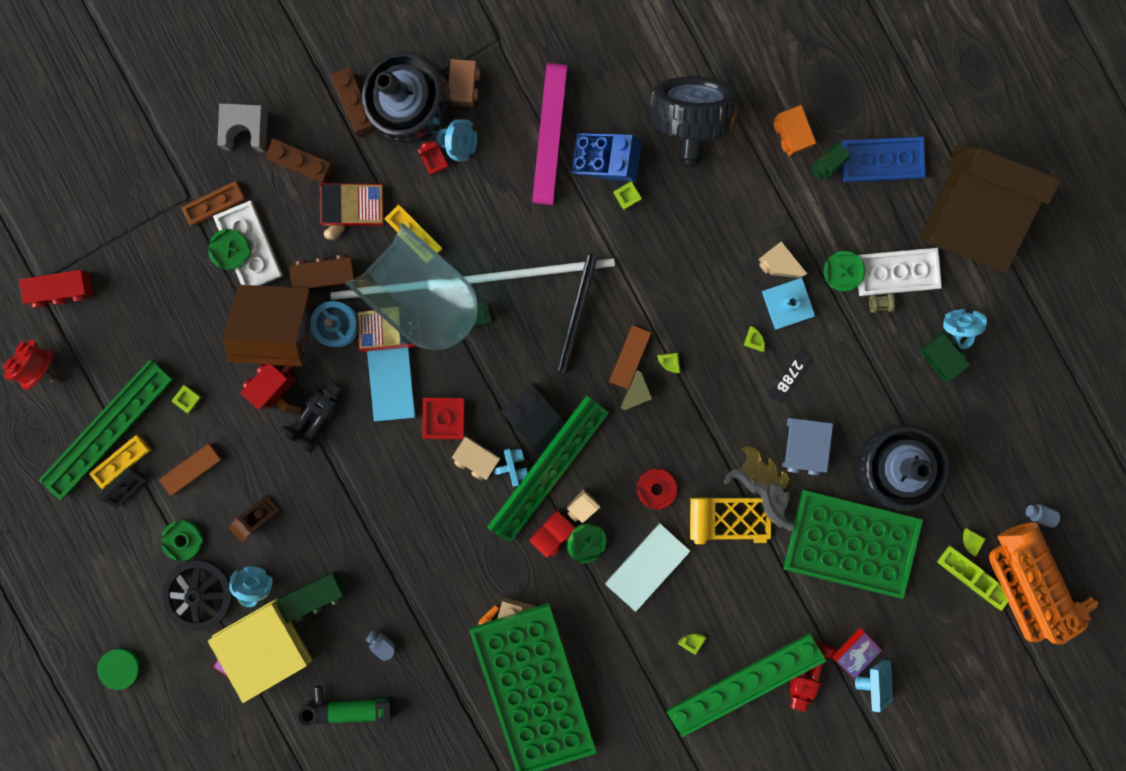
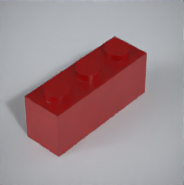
M84 270L19 279L23 304L32 305V308L46 307L45 303H52V305L66 304L65 300L73 299V302L86 301V297L93 296L90 272Z

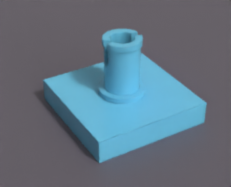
M802 278L762 291L775 330L815 316Z
M882 660L871 668V678L856 677L855 686L857 690L871 691L872 711L881 712L893 701L891 660Z

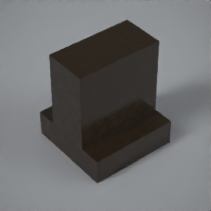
M957 145L946 167L951 171L919 238L939 248L1007 273L1040 204L1050 203L1061 180L981 148Z

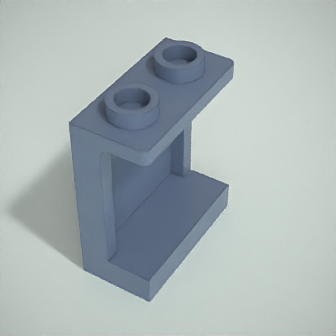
M788 418L789 434L786 458L782 466L788 468V472L800 473V469L808 470V474L820 475V472L827 473L833 423Z

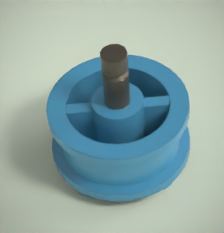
M337 301L325 302L318 306L311 316L310 327L312 334L323 345L330 347L346 346L358 334V316L346 304Z

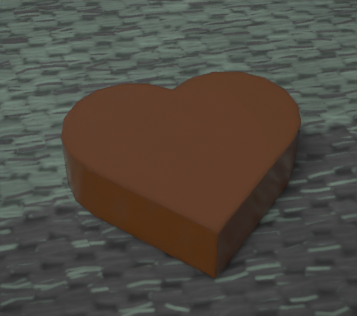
M280 396L277 401V405L284 412L301 415L304 406L287 397Z

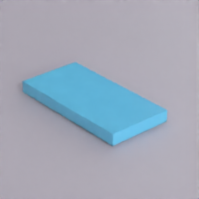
M409 348L368 351L374 421L416 417Z

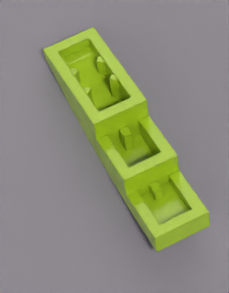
M951 546L947 547L937 563L998 610L1002 611L1008 600L1001 585Z

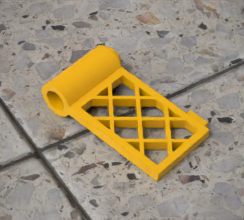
M690 498V539L694 540L695 544H706L707 540L754 539V543H767V539H771V520L767 517L765 511L759 516L753 509L759 502H762V498ZM715 503H724L728 509L719 516L715 512ZM738 503H744L748 507L741 516L733 509ZM730 511L738 518L731 526L723 520ZM750 511L757 517L751 526L743 520ZM721 521L728 529L721 535H715V526ZM740 521L748 528L743 534H737L733 530ZM760 521L765 525V534H757L753 530Z

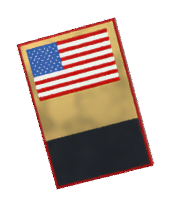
M320 183L321 225L383 226V184Z
M419 306L357 312L360 352L422 346Z

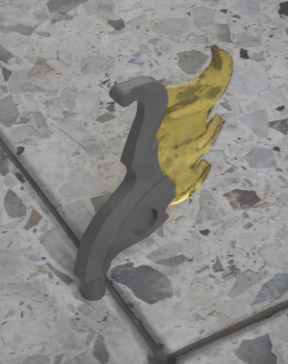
M751 446L741 448V450L747 453L746 462L739 469L730 471L724 483L729 484L733 478H737L753 494H760L767 517L779 528L783 527L792 531L794 523L786 520V517H784V511L789 503V492H783L788 483L787 474L785 471H782V477H778L776 466L772 459H768L769 465H765L755 448Z

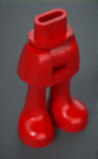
M819 641L816 643L825 659L832 657L837 651L836 648ZM823 663L812 668L809 675L805 672L790 680L791 708L806 712L808 704H811L822 686V682L819 679Z

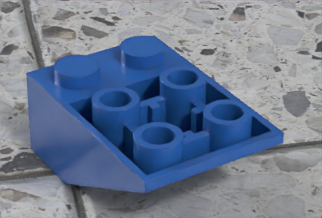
M577 133L571 174L615 181L636 182L642 141L634 135Z

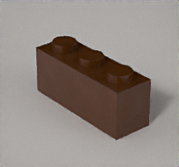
M348 67L331 74V79L358 137L360 138L376 131L377 129L365 115L362 105V92L351 69Z
M272 139L265 156L271 163L318 183H329L335 169L330 162L275 139Z
M348 255L335 256L336 259L334 260L317 258L313 263H307L306 260L296 261L295 265L289 266L292 288L316 290L358 284L354 259L348 257Z

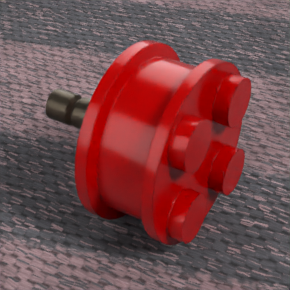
M34 340L26 343L22 341L17 346L16 353L12 359H8L3 366L5 378L18 381L25 390L33 387L42 377L54 385L59 384L61 378L47 371L53 359V352L49 349H41Z

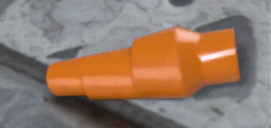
M493 606L479 620L478 625L491 621L499 607Z

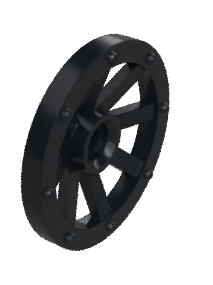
M191 560L177 566L168 574L162 586L161 601L165 613L175 624L188 630H204L214 626L226 616L231 607L233 595L229 589L230 579L223 569L206 560ZM194 568L192 585L190 586L181 573L187 569ZM201 569L213 573L204 584L199 585ZM175 579L185 592L171 591ZM216 580H219L223 592L207 593L206 590ZM192 594L196 595V600L192 598ZM171 598L183 599L184 603L175 610ZM223 599V604L220 610L217 611L206 600ZM189 606L191 607L193 621L181 616ZM199 606L213 616V618L200 622Z

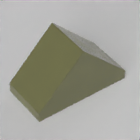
M635 371L620 407L623 410L652 399L640 371Z

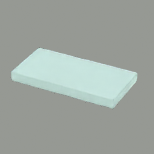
M659 523L605 584L636 612L687 556L690 550Z

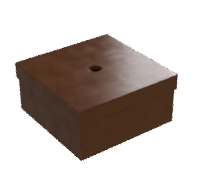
M238 284L222 338L227 361L302 367L311 330V316L315 311L310 290Z

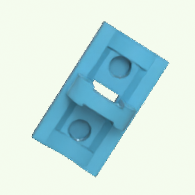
M504 449L507 465L494 468V474L509 472L512 485L517 486L519 485L518 482H522L528 474L526 467L515 470L513 464L514 462L524 460L522 449Z

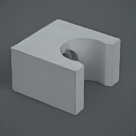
M219 103L217 145L225 151H233L235 136L241 131L248 130L251 132L252 137L251 146L258 152H266L268 112L261 105Z

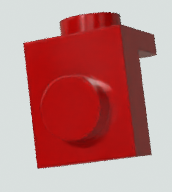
M428 141L418 149L430 176L449 168L437 141Z

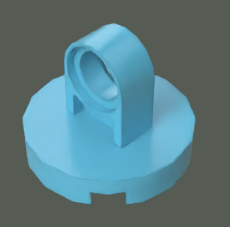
M455 119L447 129H441L437 134L438 145L446 148L447 154L455 161L469 160L467 157L470 154H474L476 150L477 133L473 131L471 127L473 124L469 120Z
M965 309L953 310L946 314L943 328L953 335L954 344L961 349H967L974 343L975 336L982 334L986 330L987 318L978 311H973V314L965 313ZM962 337H967L964 342L960 343Z
M246 566L243 570L239 572L236 570L232 574L229 589L232 595L238 598L241 605L253 607L257 601L263 600L270 594L272 590V577L270 576L269 578L266 575V571L262 568Z

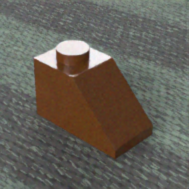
M266 495L238 516L229 528L241 542H244L280 510Z

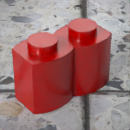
M557 510L530 537L529 541L546 558L549 555L553 557L561 549L559 545L564 540L568 542V538L575 529V526Z

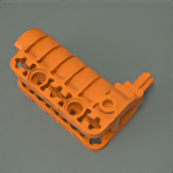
M1035 522L1025 523L999 534L997 537L1001 545L990 552L989 560L1025 639L1029 642H1040L1046 638L1053 644L1062 645L1086 630L1089 626L1088 621L1091 620L1088 613L1097 608L1098 602L1094 601L1093 597H1089L1082 602H1073L1039 525ZM1008 571L1011 573L1012 576L1010 582H1008L1006 578V573ZM1025 609H1027L1029 613L1027 619H1025L1023 615V611Z

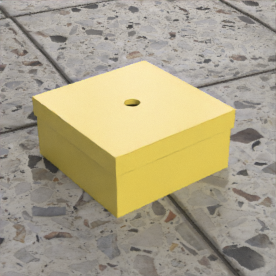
M278 598L215 633L208 640L243 703L303 669L313 660L292 622L286 623L276 602Z

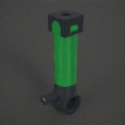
M319 685L315 686V701L310 700L303 704L297 713V720L302 726L306 727L321 723L376 721V724L391 723L393 718L392 697H378L377 700L323 702V687ZM305 710H311L314 717L307 716Z

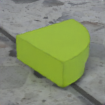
M750 326L744 346L764 352L765 342L762 335L756 328Z
M678 353L657 355L658 361L664 369L672 373H680Z
M965 528L963 533L964 546L971 555L976 557L986 539Z
M698 633L688 634L681 638L678 644L696 655L706 640V636Z

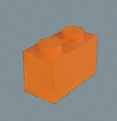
M802 105L779 113L774 118L775 130L777 133H780L782 148L784 152L788 153V156L810 149L816 144Z

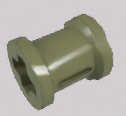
M893 294L879 297L875 295L870 296L869 308L871 313L888 310V312L894 311Z

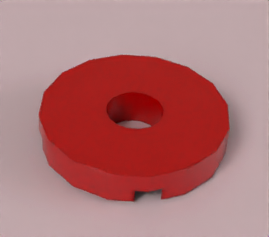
M651 469L640 476L637 483V494L639 500L645 506L652 509H663L674 501L677 494V484L669 472L662 469ZM656 483L662 485V492L658 495L653 494L651 491V487Z

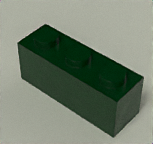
M334 571L280 597L276 602L286 623L292 620L294 623H297L306 618L305 614L309 612L316 614L324 609V605L330 603L332 606L342 601L346 590L337 571Z

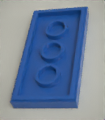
M924 137L843 140L841 142V145L851 155V158L842 165L843 182L926 178Z

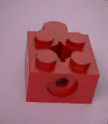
M262 364L257 369L258 374L253 379L249 378L242 387L244 389L240 393L258 410L270 409L279 397L297 380L290 373L295 366Z

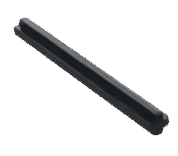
M587 254L557 365V371L567 373L598 258L594 254Z

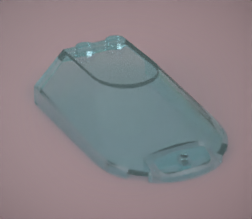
M401 223L392 244L365 273L345 283L409 342L426 350H443L455 346L467 337L476 322L478 304L470 283L404 223Z

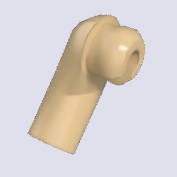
M330 226L324 231L325 238L328 240L337 239L344 232L345 226Z

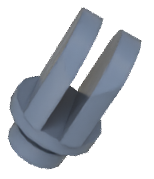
M1037 504L1035 506L1029 505L1026 509V516L1039 525L1054 528L1060 521L1059 512L1050 507Z
M372 631L365 639L368 643L371 642L369 644L370 650L381 660H389L394 655L395 644L385 634L379 633L377 635L375 631Z

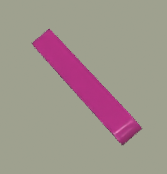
M547 63L532 201V203L553 205L567 65Z

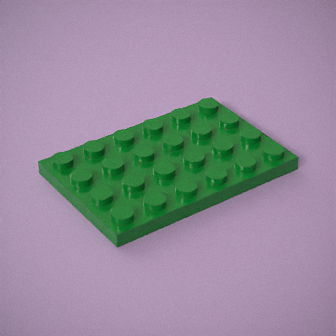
M802 490L783 569L904 599L923 520Z

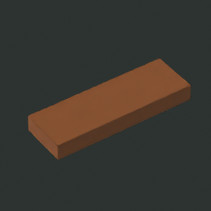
M234 181L181 207L189 225L193 227L247 199L238 181Z
M633 325L631 326L609 382L625 389L629 388L650 337V332Z
M209 443L160 478L159 481L169 495L173 496L219 463L222 458L212 444Z

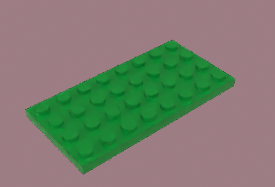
M549 603L469 627V632L516 771H541L597 753Z

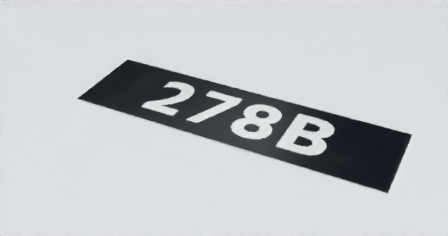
M799 349L768 396L781 404L812 357Z

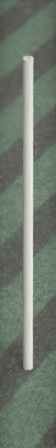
M614 258L597 260L595 269L615 266ZM585 262L331 292V300L583 270Z

